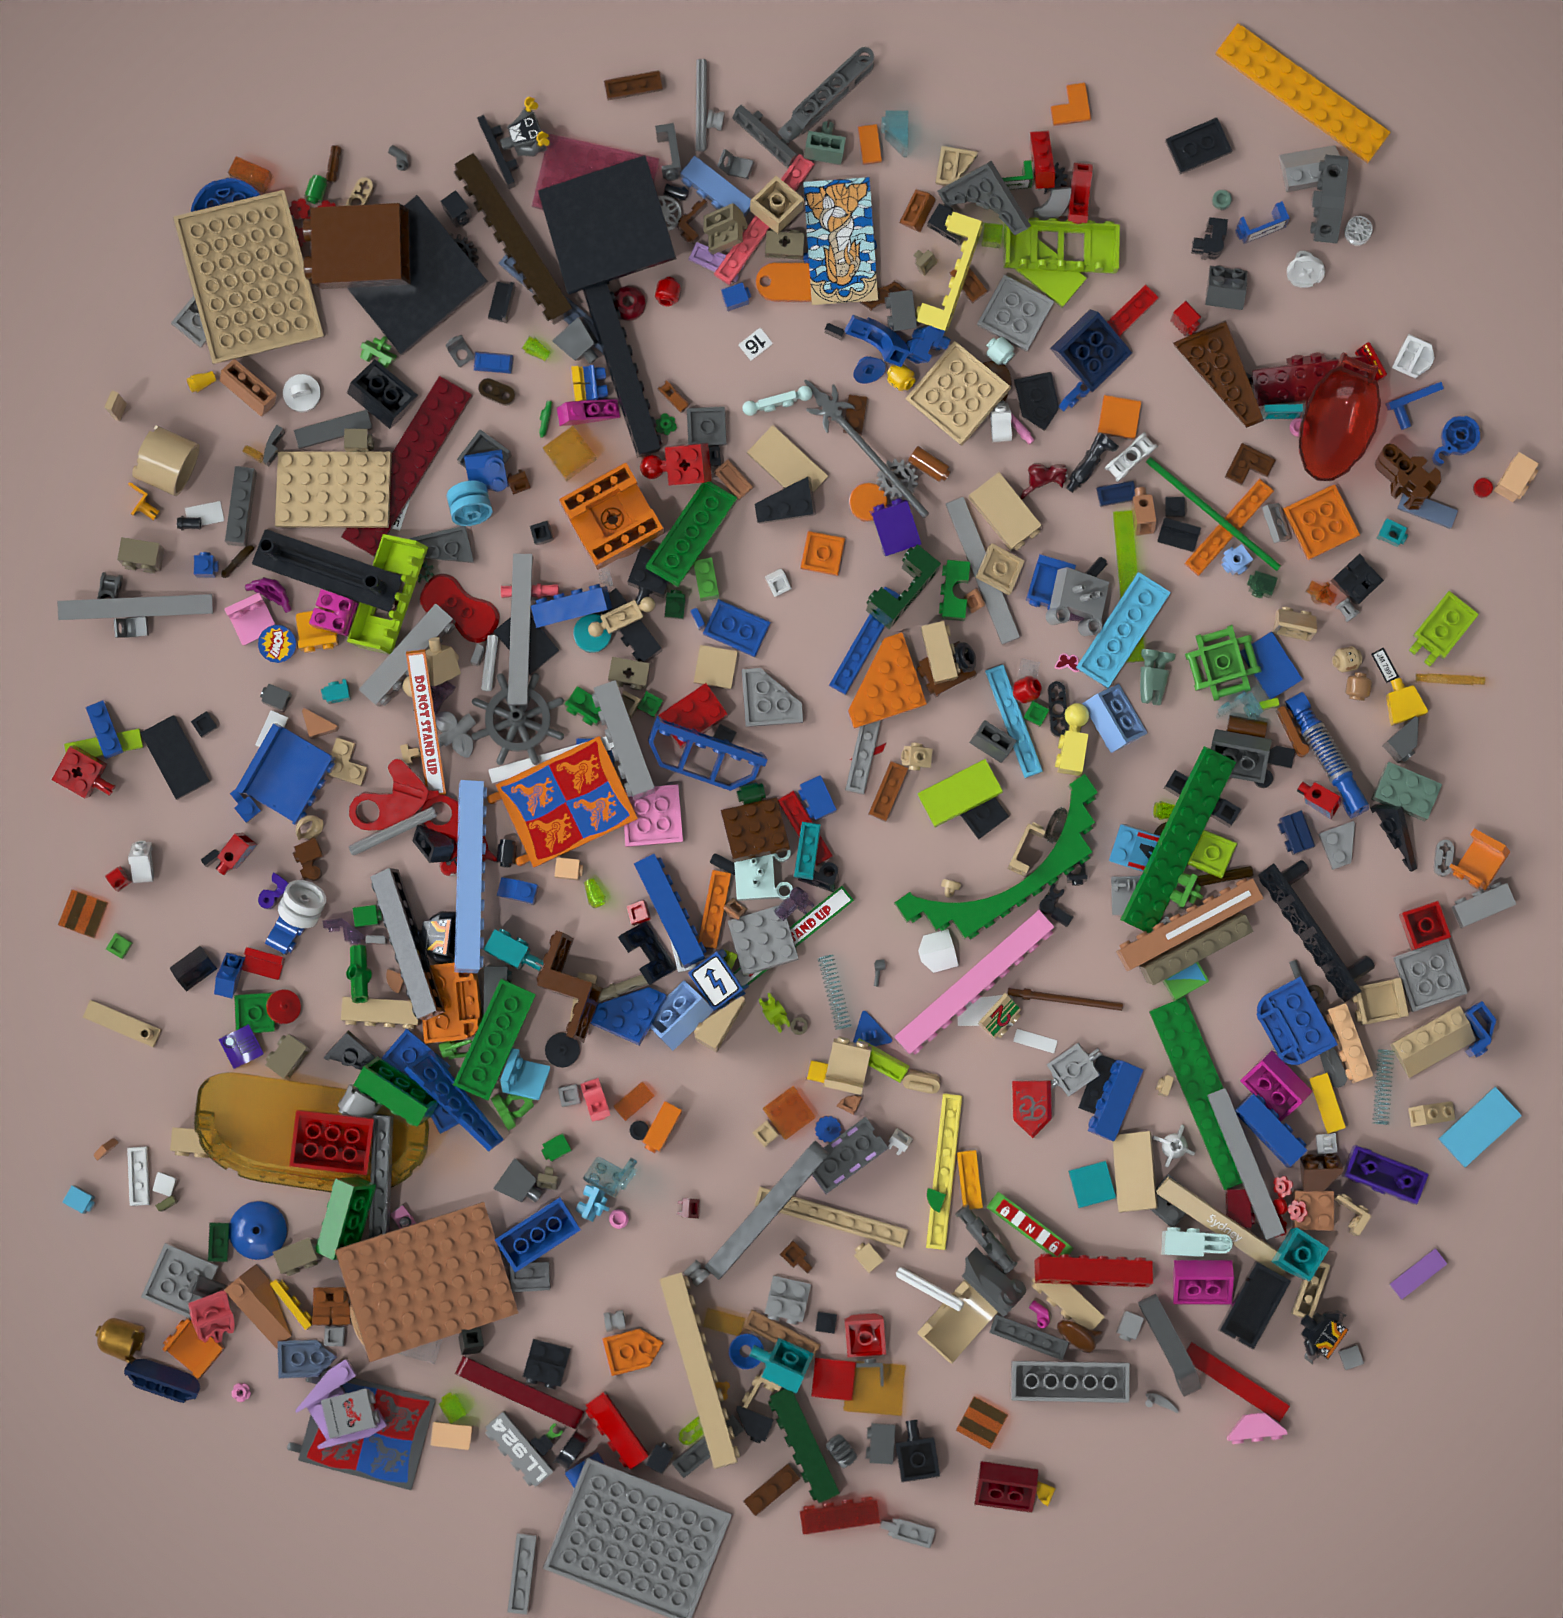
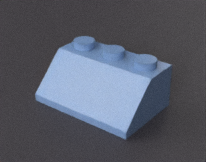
M1119 684L1097 693L1082 703L1088 709L1091 720L1111 753L1147 734L1146 729Z
M683 980L667 996L650 1029L674 1051L696 1029L699 1022L702 1023L714 1010Z

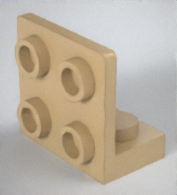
M1345 1194L1334 1195L1336 1202L1358 1215V1217H1353L1348 1227H1350V1230L1348 1232L1353 1236H1359L1371 1218V1215L1368 1214L1369 1210L1360 1204L1354 1205L1351 1203L1353 1200Z

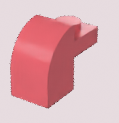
M599 1078L580 1084L592 1122L611 1116Z

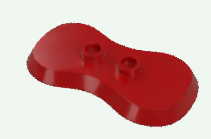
M437 574L428 580L421 591L419 599L424 611L428 613L435 604L440 606L456 621L454 625L469 642L481 643L486 641L488 635H492L499 624L500 616L497 608L489 601L469 595L453 576Z

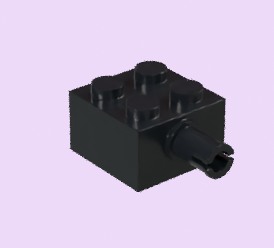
M642 546L627 581L629 586L639 590L635 600L637 605L640 604L643 598L649 597L650 594L664 598L670 583L646 569V565L655 551Z
M918 1419L905 1421L908 1439L907 1441L895 1442L901 1482L940 1477L934 1437H920Z

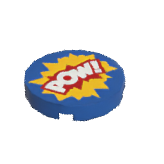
M275 624L262 631L258 640V648L265 659L270 662L280 663L288 660L293 655L296 648V639L289 628Z

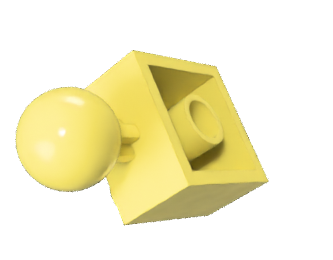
M1074 703L1065 711V720L1070 726L1069 731L1066 730L1064 735L1059 737L1058 748L1061 749V753L1056 756L1055 767L1058 768L1057 773L1080 776L1083 772L1088 734L1080 733V730L1089 720V711L1084 705Z

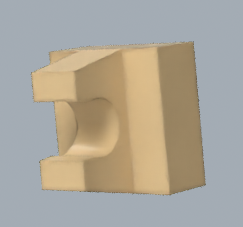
M407 744L400 746L403 761L408 766L413 765L412 759L421 757L418 747L409 749Z

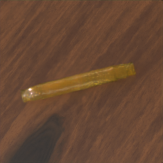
M1416 673L1415 682L1472 686L1473 684L1485 685V677H1474V675Z

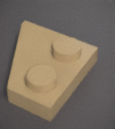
M942 146L935 184L946 186L962 177L977 157V152Z

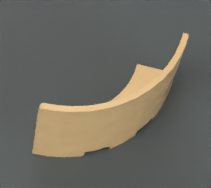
M965 1279L952 1293V1295L963 1300L964 1306L962 1309L957 1311L942 1303L938 1310L917 1332L951 1364L998 1313Z

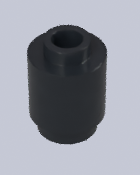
M500 839L496 863H500V867L511 868V864H515L517 846L514 840Z

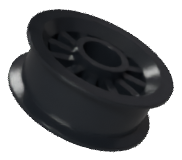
M579 1428L576 1429L553 1462V1464L557 1462L564 1467L565 1472L590 1439V1437L586 1438L579 1433Z

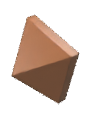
M977 588L964 596V599H967V605L971 613L985 606L984 599Z
M734 898L723 907L730 918L737 920L747 911Z

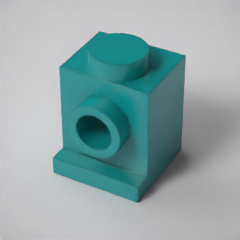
M1386 518L1376 538L1398 547L1406 541L1408 536L1405 533L1407 527ZM1394 532L1396 537H1390L1389 533Z
M342 679L343 683L341 684L339 681L328 683V686L321 689L323 700H326L328 704L351 700L348 681Z

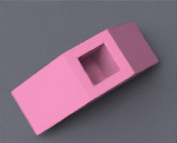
M1265 1413L1245 1414L1227 1435V1440L1232 1441V1444L1244 1443V1439L1258 1442L1263 1441V1437L1271 1436V1440L1283 1439L1282 1435H1287V1430Z

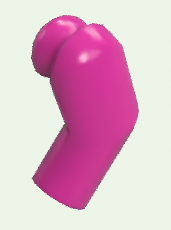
M1033 1300L1029 1309L1037 1313L1038 1327L1046 1328L1050 1323L1049 1311Z

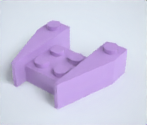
M348 1359L329 1369L295 1410L298 1413L307 1407L326 1438L325 1442L317 1446L318 1449L370 1437L388 1425L377 1408L375 1411H378L380 1417L378 1428L362 1430L336 1439L329 1438L321 1400L346 1394L341 1385L357 1376Z

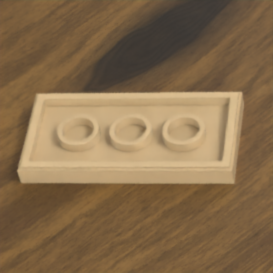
M773 425L747 451V454L784 488L809 476L811 477L814 493L828 478L826 473Z
M1151 1131L1117 1135L1115 1141H1113L1118 1212L1158 1209Z

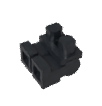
M1209 217L1206 224V232H1210V235L1205 234L1204 239L1194 238L1191 254L1201 255V260H1206L1207 258L1211 260L1217 259L1224 247L1228 219Z
M1358 554L1330 581L1347 598L1349 597L1352 603L1360 604L1384 580L1367 564L1363 556Z

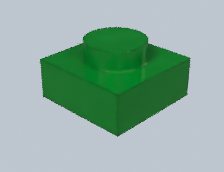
M646 691L637 709L655 717L663 700Z
M1032 701L1023 718L1040 727L1049 709Z

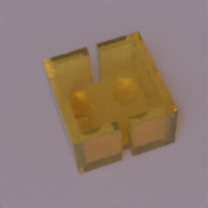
M571 426L543 447V452L551 463L555 465L557 471L566 482L597 460L596 455L587 443H584L583 438L574 426Z

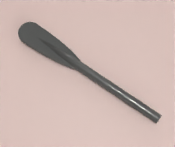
M1297 961L1289 962L1295 979L1300 976L1303 978ZM1333 1047L1321 1053L1320 1058L1325 1073L1329 1075L1332 1086L1340 1088L1346 1084L1347 1076L1342 1062Z

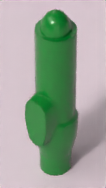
M546 401L544 410L541 411V426L539 430L541 438L547 434L553 402Z

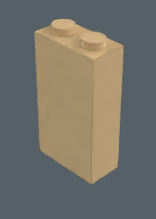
M1000 472L969 495L968 499L1010 551L1013 549L1019 550L1026 544L1024 542L1029 537L1033 539L1040 533L1039 529H1041L1042 525Z

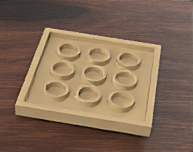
M954 341L906 397V400L963 446L1009 392L1011 387Z

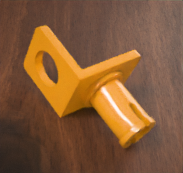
M129 482L128 486L143 495L131 512V515L134 516L136 512L140 511L154 520L156 518L154 514L158 515L160 510L146 502V497L148 496L146 492Z

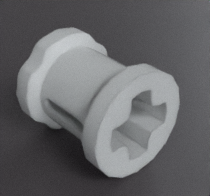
M1349 597L1336 606V609H1339L1345 616L1346 622L1360 613L1351 604Z

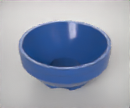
M742 1334L732 1340L729 1346V1357L738 1368L752 1369L758 1366L761 1361L753 1357L741 1356L740 1348L747 1345L752 1350L753 1346L756 1345L764 1350V1347L756 1336Z

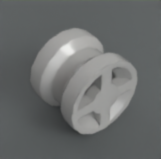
M709 110L706 128L711 129L713 127L721 131L724 112L716 113L714 110Z

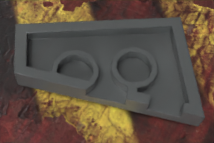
M466 526L409 538L428 547L424 559L474 563Z

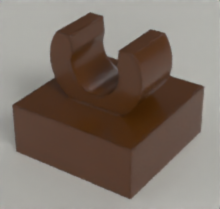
M521 469L518 470L519 473L515 475L509 473V477H507L513 495L531 488L525 471L522 472Z

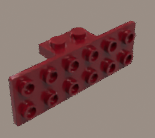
M1312 353L1310 356L1294 355L1286 359V366L1252 370L1253 393L1258 406L1365 393L1368 391L1365 356L1327 360L1325 355L1321 353Z

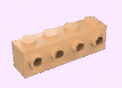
M1345 1003L1326 1010L1325 1020L1328 1026L1331 1025L1332 1034L1340 1049L1338 1054L1341 1062H1344L1346 1065L1345 1073L1348 1080L1355 1083L1372 1077L1371 1068L1347 1004Z

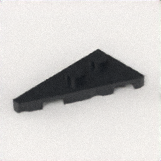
M1373 805L1370 807L1371 812L1374 813L1376 811L1382 823L1379 825L1386 832L1395 849L1399 848L1403 854L1404 859L1402 861L1411 872L1416 870L1417 865L1403 808L1386 805Z
M348 1030L325 1054L324 1059L342 1062V1065L353 1066L356 1069L362 1070L363 1066L378 1055Z

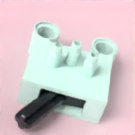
M787 850L788 854L784 858H780L774 853L734 863L714 853L710 859V864L735 875L737 901L774 898L786 901L793 895V887L790 883L781 882L776 888L774 885L773 858L778 862H786L790 858V850ZM786 886L790 889V893L787 896H782L779 893V889Z

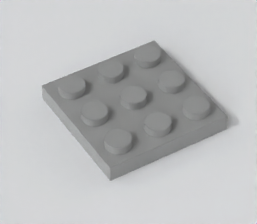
M1004 275L980 317L977 326L998 337H1004L1009 343L1027 352L1054 301Z
M783 904L742 916L739 920L732 919L728 921L743 976L799 960Z
M1449 939L1393 957L1412 1012L1467 994Z
M165 1243L141 1297L191 1319L188 1303L203 1298L187 1292L194 1273L213 1280L219 1266Z

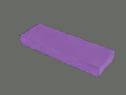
M1435 1248L1389 1285L1402 1300L1446 1266L1447 1263Z

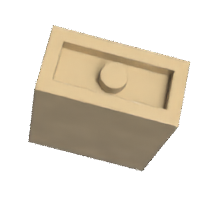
M1401 978L1359 986L1362 992L1352 998L1353 1003H1356L1358 1009L1355 1011L1356 1020L1361 1025L1409 1016Z

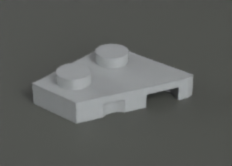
M1354 821L1318 834L1332 870L1351 863Z

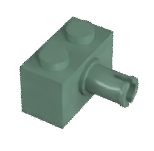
M828 121L823 122L821 133L808 131L804 159L841 165L846 137L832 135L834 124L830 122L827 128Z

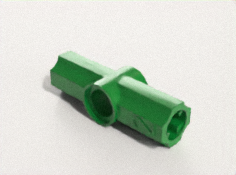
M361 944L350 947V965L346 971L347 979L351 980V999L356 1004L369 1001L368 983L372 977V970L367 968L366 946Z

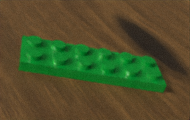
M710 481L701 483L647 563L646 569L679 587L737 501V497Z
M500 979L453 1083L454 1086L489 1101L536 994Z

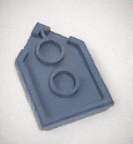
M318 1340L278 1341V1379L318 1377L337 1357L324 1348Z

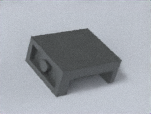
M674 123L656 125L657 143L669 141L672 160L671 165L661 166L663 179L668 181L677 180L678 177H681V165Z

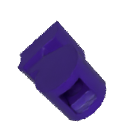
M274 872L272 874V882L277 884V889L274 891L263 889L258 897V903L264 909L274 908L277 898L281 899L283 897L286 886L289 884V882Z

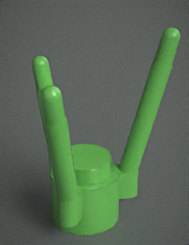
M469 1039L459 1043L455 1041L439 1043L442 1057H449L450 1060L465 1057L467 1053H455L458 1052V1047L472 1043V1040Z

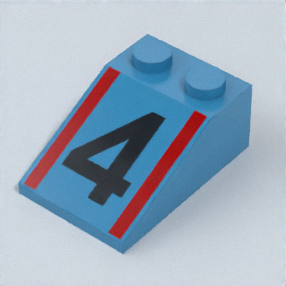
M1121 824L1109 861L1144 871L1160 835Z

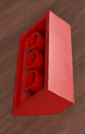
M606 1391L585 1405L587 1407L585 1412L591 1420L595 1419L599 1424L596 1428L602 1436L606 1434L610 1440L607 1442L613 1452L617 1450L621 1457L618 1459L624 1468L628 1466L629 1469H632L650 1456Z

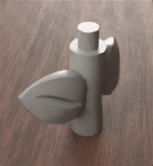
M450 712L437 713L435 715L436 726L442 732L438 736L439 746L442 747L444 745L447 747L452 743L453 749L459 755L468 758L473 750V739L467 732L476 724L474 719L468 713L458 722L455 715Z

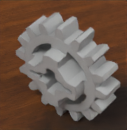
M894 459L892 464L888 460L886 462L890 470L896 469L892 472L913 494L914 488L918 485L915 482L918 479V475H913L916 469H910V463L904 465L903 459L900 463L897 462V459ZM878 471L877 477L879 478L876 483L881 484L879 491L885 490L884 496L890 494L891 500H893L894 496L902 498V493L882 471Z

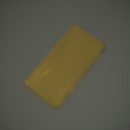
M708 1308L703 1327L739 1336L741 1335L745 1318Z

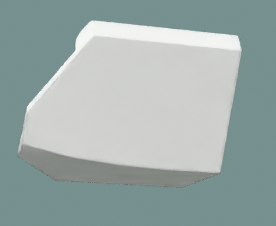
M1408 334L1392 368L1417 378L1430 369L1435 359L1432 344Z
M949 929L923 936L918 952L921 962L933 973L959 966Z

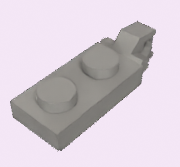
M893 1518L892 1522L881 1520L880 1528L889 1530L888 1535L892 1536V1538L926 1548L931 1547L935 1533L933 1528L898 1518Z

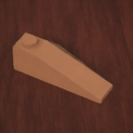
M257 1264L224 1289L235 1304L276 1349L278 1348V1341H286L292 1336L270 1285V1280Z

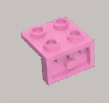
M260 593L224 608L243 646L259 639L264 629L275 625Z

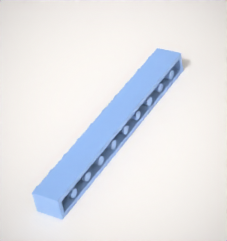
M460 780L454 971L458 973H478L480 968H483V956H480V949H483L484 938L480 937V930L484 929V918H481V911H484L485 904L484 899H481V892L485 891V881H482V873H485V862H482V855H485L486 843H482V836L486 835V824H483V817H486L487 807L483 806V798L486 799L487 787H484V781Z

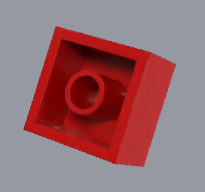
M1439 901L1399 914L1411 951L1451 937Z

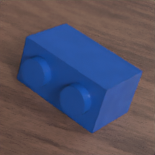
M821 775L800 784L798 793L802 801L806 800L809 806L806 810L810 818L814 817L815 821L837 811Z

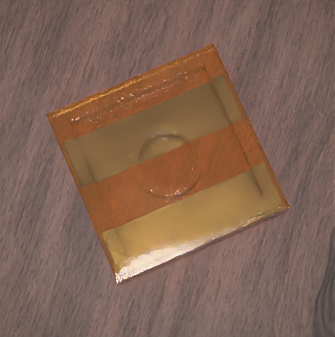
M71 889L58 925L95 939L108 902Z
M973 1396L956 1431L990 1449L1008 1414Z

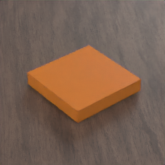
M1104 395L1097 433L1100 432L1105 435L1135 440L1141 401Z
M808 531L800 569L838 576L845 538Z

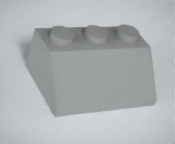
M1336 146L1279 155L1286 192L1317 187L1318 178L1321 179L1322 172L1319 171L1320 160L1324 159L1325 154L1340 156ZM1329 173L1331 177H1336L1334 173Z

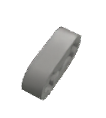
M1449 840L1440 841L1435 848L1433 868L1435 874L1441 877L1448 875L1452 870L1449 866L1451 863L1453 864L1454 845ZM1444 843L1450 848V851L1446 852L1445 857H1443V850H1440ZM1442 860H1445L1444 865L1448 867V870L1442 873L1438 866L1442 864Z

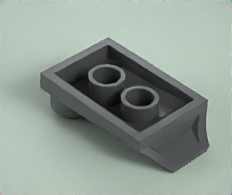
M977 1247L965 1258L966 1267L962 1277L1004 1317L1025 1295L1026 1287L1024 1283L1017 1279L1011 1280Z

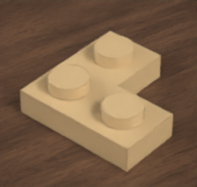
M336 738L331 755L336 758L334 761L335 767L327 775L362 786L367 767L350 762L355 743Z

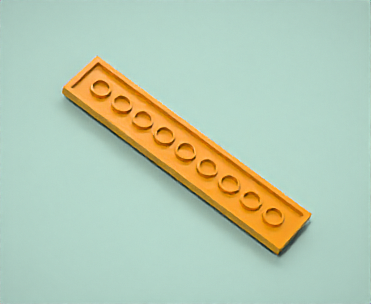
M1239 23L1236 24L1215 53L1219 58L1367 164L1391 133Z

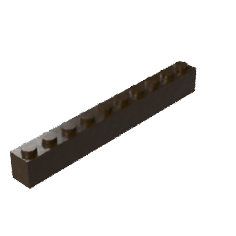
M474 152L455 163L454 174L458 181L462 180L465 186L463 188L466 194L474 198L475 202L473 204L478 212L482 211L484 214L483 220L487 227L493 228L495 232L493 236L498 244L501 242L505 247L503 252L508 259L512 258L515 263L513 268L518 275L521 273L524 277L522 281L527 290L531 289L534 293L532 297L537 306L541 304L544 311L542 313L547 321L551 320L554 325L573 314L569 302Z

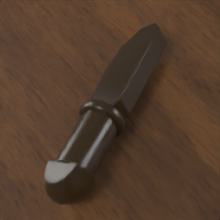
M254 546L244 547L234 560L222 570V578H228L239 567V564L254 550Z

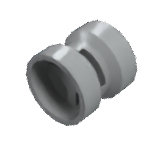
M698 1260L683 1272L692 1279V1283L696 1287L710 1275L707 1270L701 1268V1263Z
M623 1310L617 1311L616 1314L604 1313L606 1332L617 1328L619 1330L626 1329Z

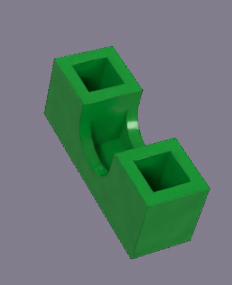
M947 560V565H943L942 576L946 577L945 584L941 583L940 595H944L943 603H939V614H942V619L965 621L967 599L957 598L953 594V587L959 583L968 584L970 562Z

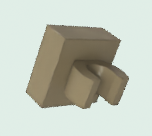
M918 250L913 255L916 258L915 264L923 275L937 263L934 254L929 250L924 254Z
M546 1167L545 1174L538 1173V1188L557 1189L558 1176H553L554 1168Z

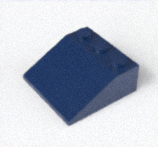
M1091 309L1050 348L1056 357L1087 388H1090L1091 392L1096 390L1132 354L1131 350L1101 314Z

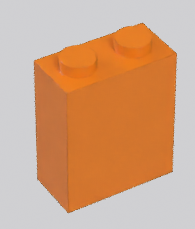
M664 1101L643 1140V1143L646 1144L644 1148L653 1153H656V1151L661 1152L683 1111Z

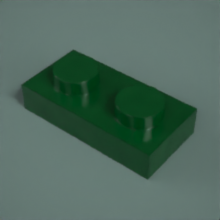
M209 1222L208 1261L228 1262L230 1223Z

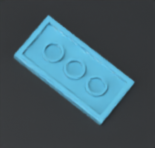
M1494 1087L1438 1140L1465 1168L1522 1115Z

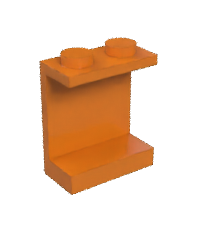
M1474 828L1470 834L1474 839L1458 865L1455 866L1451 863L1449 867L1454 872L1453 875L1459 880L1466 879L1472 887L1476 889L1481 887L1486 890L1510 854V850L1506 845Z
M182 1319L175 1328L177 1332L173 1336L169 1335L163 1342L165 1346L162 1350L170 1353L193 1372L192 1374L197 1379H200L223 1352L225 1347L219 1342L215 1343L213 1337H209L206 1343L198 1338L192 1320L186 1319L184 1321Z

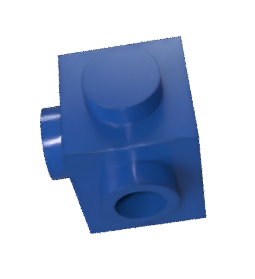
M200 552L199 555H194V575L197 578H216V572L219 571V561H216V558L209 552Z

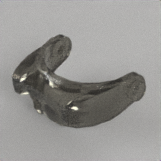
M1063 807L1057 808L1048 822L1044 838L1048 839L1047 842L1049 843L1057 842L1065 825L1068 811ZM1057 818L1058 820H1057V822H1056V824H1055V826H1054V829H1053V832H1052V835H1051L1050 832H1051L1053 823H1054L1055 819Z

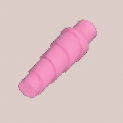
M1011 414L1012 426L1023 440L1029 445L1032 444L1035 440L1031 436V432Z

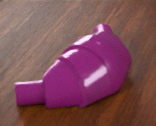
M264 577L245 584L246 591L254 590L277 605H282L285 613L292 610L286 589L278 580Z

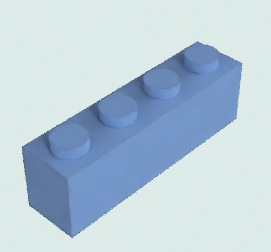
M696 156L690 160L680 173L681 181L689 188L691 186L697 190L696 193L701 198H708L711 201V205L717 210L733 203L739 207L744 217L750 212L751 199Z

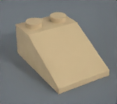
M1289 607L1278 609L1272 633L1310 642L1317 632L1316 616H1312V613L1308 611H1301V613L1293 612V609Z

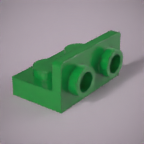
M577 686L568 701L564 703L567 707L566 711L574 716L576 714L582 716V721L589 726L593 724L598 726L600 723L598 714L601 711L600 707H595L591 694Z

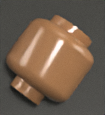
M1355 672V676L1347 678L1345 693L1349 695V699L1364 701L1365 698L1370 696L1372 681L1366 678V674Z

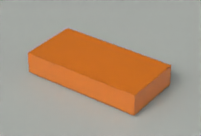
M877 124L858 126L863 165L881 163Z

